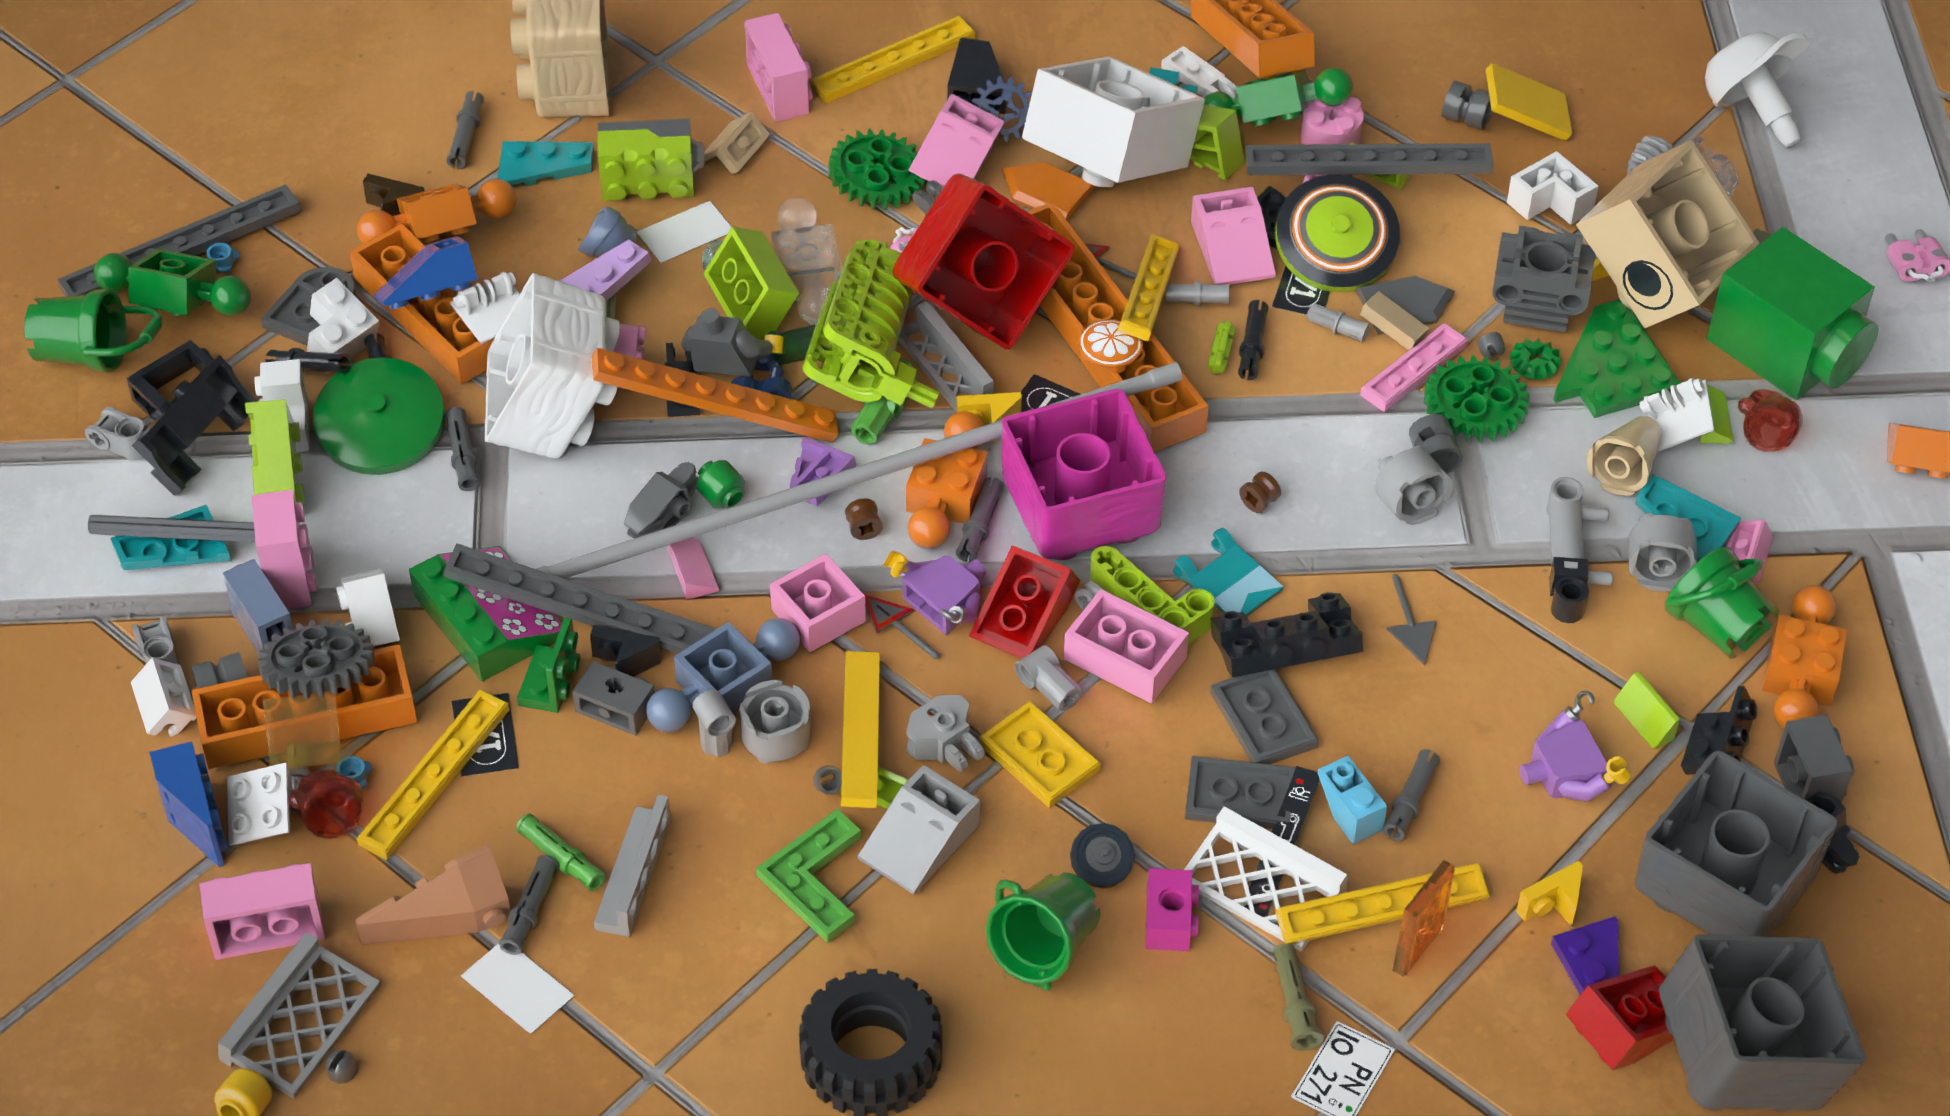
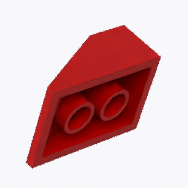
M1012 545L969 637L1020 659L1024 658L1042 646L1066 612L1081 580L1072 569Z
M1656 965L1588 985L1566 1013V1016L1575 1025L1576 1030L1587 1039L1598 1052L1601 1060L1608 1064L1612 1070L1634 1064L1674 1040L1666 1026V1014L1659 994V987L1666 977Z

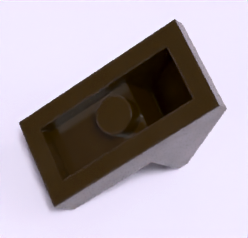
M369 173L363 180L366 203L381 207V210L389 213L391 216L400 214L396 198L424 191V187Z

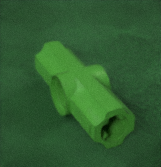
M899 359V361L913 367L909 361ZM883 395L880 400L864 402L862 411L851 426V434L862 444L870 445L871 443H877L890 420H897L900 416L905 399L901 405L886 399Z

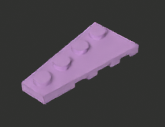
M628 239L560 281L600 294L607 301L644 269L652 259L649 252Z

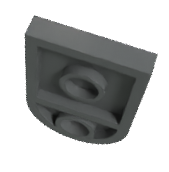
M320 267L303 273L261 318L262 327L307 346L309 333L320 326L310 315L312 294L337 278L356 297L353 279L345 271L333 267Z

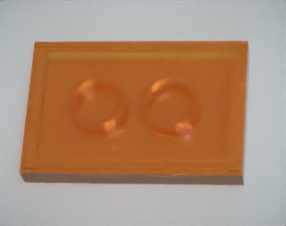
M1445 860L1441 862L1404 909L1393 971L1403 977L1409 973L1443 929L1455 873V866Z

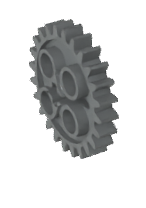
M325 619L321 625H316L314 620H310L309 626L306 627L296 623V629L293 631L284 628L283 636L273 634V642H264L265 650L259 651L260 659H258L262 681L268 682L269 689L277 688L280 695L290 691L291 698H294L299 693H304V698L308 699L312 693H317L319 698H323L326 691L336 695L338 694L337 688L339 687L349 690L351 689L350 682L361 683V675L370 674L369 667L374 666L373 658L375 657L373 643H371L369 635H364V629L355 630L353 623L343 627L342 620L329 625L328 619Z

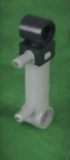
M1560 477L1554 480L1551 485L1546 508L1549 515L1551 547L1549 588L1550 596H1553L1550 610L1555 619L1564 623H1575L1583 617L1589 593L1587 584L1610 586L1613 583V574L1611 572L1588 571V559H1584L1583 520L1607 522L1610 512L1608 508L1582 507L1583 486L1578 480L1570 477Z

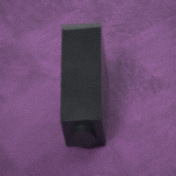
M960 37L947 84V100L952 93L978 107L977 104L972 102V98L980 99L981 97L977 91L978 87L986 90L988 89L987 80H990L995 85L997 84L998 76H1001L1003 79L990 41ZM1003 88L992 91L986 98L991 100L999 98L1002 95ZM1003 100L999 105L989 104V106L998 110L999 114H1006V100Z

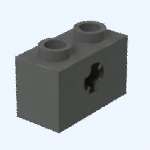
M593 661L573 689L575 712L636 736L648 719L646 707L648 700L655 693L654 685L643 678H635L622 673L613 666H604Z

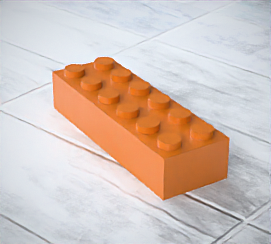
M1190 0L1191 18L1259 78L1271 79L1276 77V74L1285 72L1297 73L1304 71L1305 68L1315 67L1314 32L1277 1Z
M401 223L390 229L387 233L379 235L349 251L354 278L375 298L374 294L425 245ZM451 287L439 290L440 295L435 298L421 300L420 296L408 299V305L396 309H390L389 305H382L461 385L487 370L488 350L494 338L480 343L454 310L450 302L454 301L453 297L458 295V291H452Z
M400 644L374 650V666L369 667V675H361V683L350 682L351 689L349 690L339 687L337 688L338 694L336 695L326 691L323 698H319L317 693H312L308 699L304 698V693H299L294 698H291L290 691L280 695L277 688L269 689L268 682L262 681V675L191 690L201 744L208 769L287 752V747L291 744H294L295 750H297V743H303L310 747L417 723Z

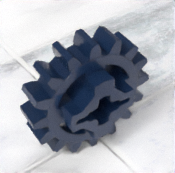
M998 76L997 84L995 85L990 80H987L988 89L984 90L978 87L977 91L981 97L980 99L972 98V102L977 104L978 108L991 111L992 115L1005 122L1011 118L1020 119L1019 123L1012 128L1003 129V125L999 134L1003 135L1005 142L1009 141V134L1011 133L1019 138V129H1024L1030 105L1027 99L1030 98L1032 92H1022L1025 85L1023 82L1017 87L1014 86L1013 77H1010L1008 83H1003L1002 77ZM1003 88L1002 95L995 100L986 98L992 91ZM1014 92L1020 96L1024 109L1016 107L1012 100ZM1003 100L1008 101V107L1018 113H1006L1004 117L998 116L999 111L989 106V104L999 105Z

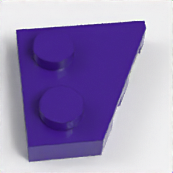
M1616 916L1553 936L1551 945L1579 995L1590 984L1619 976L1618 919Z

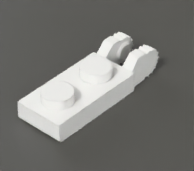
M1181 47L1162 60L1161 68L1180 72L1179 80L1185 85L1198 86L1197 93L1202 97L1209 93L1220 91L1228 94L1232 99L1238 98L1234 83L1232 84L1223 73L1186 47Z

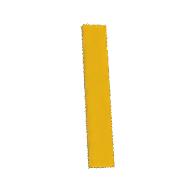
M957 16L810 79V86L827 104L958 47L960 37L975 39V31L960 16Z
M1151 234L1118 331L1148 341L1180 247L1178 243Z
M845 652L841 806L877 807L880 653Z
M479 690L356 838L358 846L388 860L509 712V704L487 692Z
M1475 863L1277 908L1275 913L1284 943L1296 944L1484 901L1490 895L1480 864Z

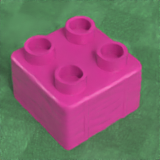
M1108 390L1075 400L1013 414L1002 419L1001 460L1003 479L1030 533L1032 541L1043 558L1068 560L1075 557L1079 552L1113 543H1132L1141 536L1156 532L1161 527L1166 474L1157 455L1154 454L1145 431L1139 424L1134 414V409L1131 407L1123 390Z

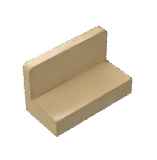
M749 112L731 121L704 152V160L707 161L717 156L730 173L734 174L745 165L770 134L754 114Z

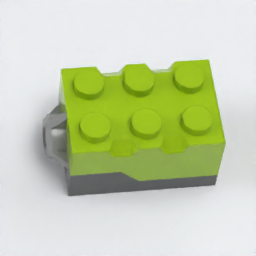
M690 119L598 123V162L602 201L624 200L627 195L638 194L642 199H655L658 193H669L672 198L694 197L693 174L705 166L704 145L691 138Z

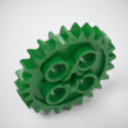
M868 129L867 135H863L859 130L856 131L855 138L847 134L845 142L837 141V148H832L831 156L829 157L828 176L833 178L832 186H840V195L849 193L848 201L850 202L856 198L859 199V206L861 207L866 202L870 203L872 209H875L877 204H881L884 210H887L888 203H892L896 208H899L900 200L909 204L913 193L917 190H923L924 182L926 181L909 171L918 153L915 152L916 144L906 145V137L900 140L895 139V132L890 134L889 137L885 136L883 129L879 131L878 135H874L871 129Z
M1472 355L1468 362L1462 356H1459L1457 364L1448 359L1446 368L1438 365L1436 373H1430L1429 382H1426L1424 404L1427 405V414L1443 415L1448 419L1453 429L1454 437L1463 433L1465 441H1468L1472 435L1476 436L1478 442H1482L1483 436H1488L1491 441H1495L1496 433L1506 438L1508 429L1516 432L1518 424L1524 423L1525 415L1528 413L1530 393L1526 392L1527 384L1520 383L1521 375H1511V366L1504 369L1500 368V360H1497L1492 365L1489 364L1487 356L1483 358L1482 362H1478L1475 355Z

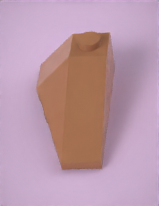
M488 845L451 860L444 865L446 871L430 881L424 877L415 882L416 888L411 893L402 898L392 896L356 918V926L362 945L477 933L488 928H496L508 921V915L511 911L509 898L490 846Z

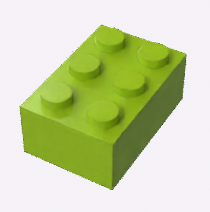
M732 226L703 273L727 316L742 320L749 333L756 339L764 340L765 335H773L799 295L798 290L762 231Z

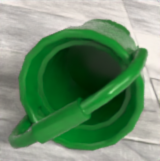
M107 288L96 289L87 295L33 299L38 304H29L27 308L24 335L25 339H33L35 349L27 350L35 361L85 365L95 371L111 373L118 368L124 354L151 343L162 328V317L157 310L150 307L123 306L120 297L114 290ZM125 314H145L153 317L140 334L139 339L126 345L127 325Z

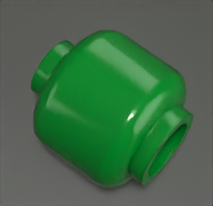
M727 460L708 461L699 469L696 488L712 507H725L727 509L735 506L745 494V480Z

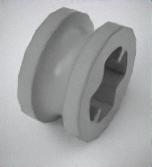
M1088 581L1083 588L1075 592V600L1078 606L1084 610L1102 588L1095 582Z

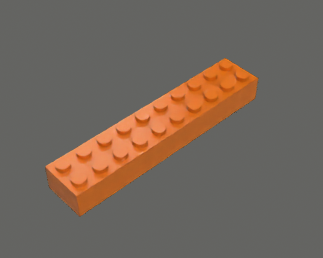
M1053 202L1028 210V213L1071 241L1075 247L1073 255L1040 303V307L1100 388L1174 363V360L1152 332L1148 341L1143 340L1140 356L1134 362L1128 364L1126 370L1121 373L1111 372L1108 368L1097 366L1080 358L1078 341L1081 332L1087 326L1097 321H1121L1128 300ZM1182 371V381L1127 396L1154 453L1206 432L1209 406Z

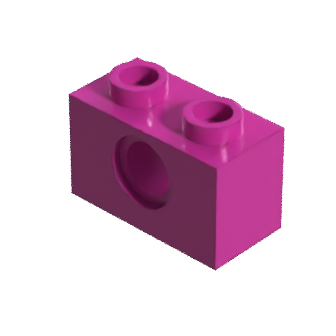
M1149 868L1145 949L1189 951L1190 938L1198 936V915H1191L1192 906L1198 907L1199 885H1192V870Z

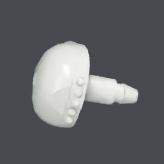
M1761 31L1744 35L1721 49L1708 63L1705 74L1706 88L1713 100V104L1718 108H1724L1749 98L1765 126L1772 128L1774 135L1786 148L1797 144L1801 138L1796 122L1790 116L1793 111L1776 81L1790 70L1795 59L1809 46L1807 36L1802 33H1793L1779 40L1777 37Z

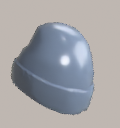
M603 207L597 214L578 250L587 256L598 258L601 254L607 253L628 239L636 243V229L628 225L617 210L611 207Z

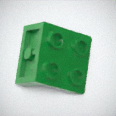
M564 618L554 647L536 645L517 696L518 706L558 713L562 701L568 700L571 691L570 678L572 673L577 674L581 661L580 653H576L578 633L573 630L572 618Z

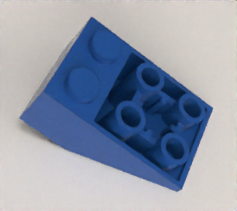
M456 236L426 245L374 294L375 299L384 306L389 305L390 309H396L408 305V299L420 296L421 300H427L439 296V290L451 287L452 291H458L470 287V281L477 280L478 278L468 243Z
M192 741L149 752L168 822L218 867L224 866L221 852L228 850L203 753L196 755Z

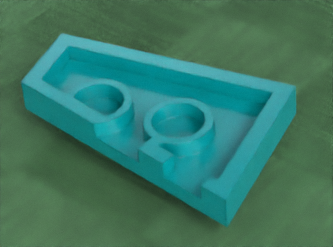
M503 141L498 179H502L510 185L524 182L525 186L536 184V180L552 177L558 180L590 173L593 166L594 144L593 142Z
M1654 474L1651 475L1647 484L1636 496L1635 504L1645 514L1670 515L1686 518L1691 521L1697 539V562L1711 551L1722 546L1725 547L1741 520V517Z
M207 504L169 517L174 519L214 520ZM115 536L110 538L123 571L231 561L224 541Z

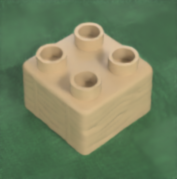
M512 0L514 15L527 14V18L511 19L513 56L519 55L520 60L530 59V64H517L519 100H535L536 112L540 117L609 116V48L604 0Z

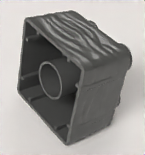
M1715 751L1697 770L1695 776L1646 833L1635 885L1637 890L1653 900L1659 908L1677 914L1708 934L1771 937L1815 879L1836 829L1837 820L1826 811L1786 790L1728 754Z
M1699 934L1693 937L1684 953L1677 959L1674 967L1671 968L1668 976L1660 985L1659 994L1666 1014L1667 1029L1674 1038L1686 1072L1688 1092L1698 1105L1712 1111L1722 1109H1772L1784 1112L1788 1110L1810 1111L1821 1109L1865 1063V1054L1858 1034L1853 1027L1844 997L1834 976V970L1830 965L1825 947L1820 940L1813 938Z

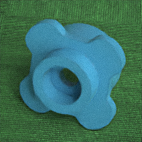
M215 243L206 252L207 258L216 260V271L221 273L229 272L232 269V263L239 259V252L232 250L226 243Z
M347 756L341 759L336 767L337 775L332 779L333 785L336 788L348 787L354 788L356 791L363 790L367 786V774L372 771L371 764L357 756Z

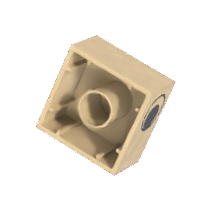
M1693 140L1639 164L1576 224L1583 235L1584 245H1590L1595 253V258L1600 260L1617 286V293L1621 302L1628 309L1633 310L1644 328L1699 306L1720 285L1723 273L1760 244Z

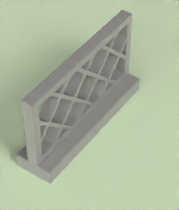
M305 932L218 1042L219 1060L230 1067L235 1063L243 1069L261 1073L266 1078L268 1084L294 1099L380 987V981L318 945V938ZM321 959L333 966L335 976L314 979L312 969ZM308 975L309 980L303 981ZM357 980L367 986L361 995L345 997L342 983ZM337 984L340 999L318 1001L317 987ZM311 989L314 1003L292 1007L290 997L295 991ZM285 1003H286V1004H287V1008L282 1009V1007H283V1006L285 1005ZM352 1005V1007L348 1011L347 1006ZM342 1007L344 1017L339 1023L323 1025L321 1010ZM316 1012L318 1027L297 1030L294 1015ZM289 1016L292 1031L270 1035L269 1024L271 1021ZM265 1031V1036L260 1037V1035ZM331 1033L329 1037L326 1039L325 1034ZM320 1035L322 1046L319 1050L302 1054L299 1039ZM294 1040L297 1055L275 1059L272 1043ZM268 1046L270 1060L254 1062L245 1057L251 1047ZM309 1061V1063H308V1064L306 1065V1067L304 1068V1063H303V1062ZM299 1064L300 1074L293 1084L278 1076L277 1067Z

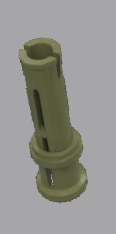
M1288 943L1280 944L1273 949L1272 955L1275 959L1286 1001L1283 1016L1285 1021L1290 1024L1292 1032L1290 1043L1296 1050H1311L1321 1045L1324 1040L1323 1032L1317 1028L1315 1020L1317 1014L1316 1006L1307 998L1294 945Z

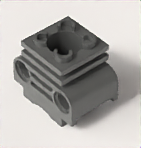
M1519 226L1518 234L1502 232L1492 293L1497 302L1505 305L1503 323L1566 332L1569 315L1583 313L1588 307L1591 293L1595 253L1590 245L1581 244L1583 235L1548 233L1526 226Z

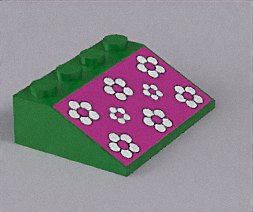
M501 546L476 549L512 561ZM452 552L437 554L409 569L413 595L481 682L532 656L536 645L551 646L555 644L562 626V621L556 614L445 578L444 570Z

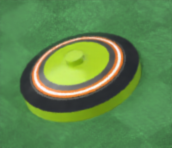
M1325 175L1302 183L1288 195L1278 214L1275 240L1283 262L1301 281L1324 291L1352 292L1356 291L1358 287L1375 283L1390 268L1399 247L1400 226L1392 205L1375 187L1363 180L1350 176Z

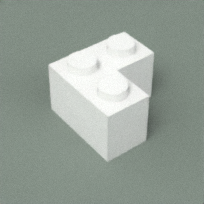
M1556 151L1511 176L1507 203L1526 220L1551 208L1571 225L1582 219L1594 208L1599 186Z
M337 278L312 294L310 315L320 326L309 333L307 352L348 353L352 358L366 348L364 340L368 335L374 334L376 341L379 320Z
M300 359L260 363V376L255 377L256 395L263 397L260 401L286 399L293 421L300 424L301 441L295 442L296 452L309 451V401Z
M377 569L340 578L342 586L336 587L340 607L342 610L348 609L351 617V622L345 623V626L353 623L355 630L364 629V635L370 636L373 647L399 641L385 575L382 570Z

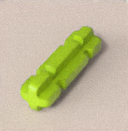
M1227 320L1225 323L1219 322L1217 325L1207 363L1211 373L1216 375L1218 372L1223 373L1226 370L1235 334V327Z

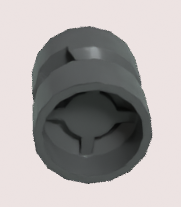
M1454 81L1447 92L1442 108V117L1456 122L1464 119L1466 125L1483 130L1492 113L1489 91L1478 88L1474 92L1472 86Z
M1438 414L1427 415L1419 418L1412 424L1409 429V437L1413 447L1422 446L1446 473L1452 472L1459 466L1462 461V454L1454 438L1450 423L1445 416Z
M239 652L220 657L218 665H214L211 661H206L191 666L197 689L248 678Z

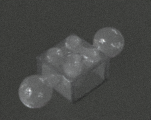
M794 197L786 200L779 208L777 219L782 230L771 232V245L799 292L796 300H798L797 309L801 318L809 324L816 325L828 296L829 288L834 281H839L843 266L833 224L815 226L817 213L814 206L804 198Z

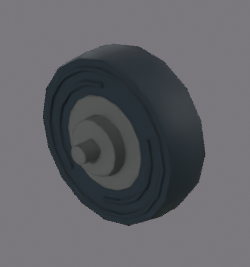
M1101 823L1090 825L1078 834L1072 844L1070 859L1076 875L1082 878L1088 885L1097 888H1107L1124 881L1133 868L1135 853L1133 844L1124 831L1117 826Z

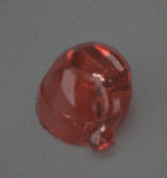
M1758 389L1751 392L1748 398L1744 397L1738 401V410L1740 413L1745 414L1743 422L1744 436L1747 442L1756 449L1763 452L1779 451L1790 446L1797 438L1803 425V414L1799 405L1791 399L1773 390Z
M320 770L305 775L299 781L297 791H293L289 796V805L294 809L301 810L302 821L310 833L321 838L336 839L341 835L349 833L359 823L364 809V793L359 783L354 779L333 770Z

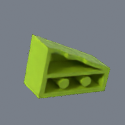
M1204 105L1190 159L1194 160V165L1201 169L1206 166L1218 172V177L1225 181L1245 163L1236 110Z
M286 399L245 403L246 414L249 415L251 423V434H248L249 445H252L253 466L251 468L254 495L293 489L295 502L305 503L304 485L298 484L297 474L303 472V461L301 453H296L295 443L301 441L300 424L293 421Z

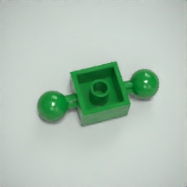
M1340 68L1325 69L1317 76L1315 82L1308 83L1307 73L1304 70L1297 73L1277 75L1271 79L1248 81L1236 87L1238 98L1232 99V97L1224 92L1209 93L1204 97V105L1236 110L1237 116L1242 115L1243 123L1252 121L1253 126L1271 123L1279 115H1281L1282 120L1300 117L1303 114V110L1308 108V101L1319 100L1327 106H1340L1350 98L1353 91V83L1349 74Z
M157 249L135 264L122 254L109 253L102 256L94 267V278L100 288L111 289L116 293L128 289V303L150 307L154 310L170 311V314L174 316H186L206 301H211L212 306L219 313L226 316H236L244 312L251 301L250 288L241 278L229 275L221 277L216 281V260Z

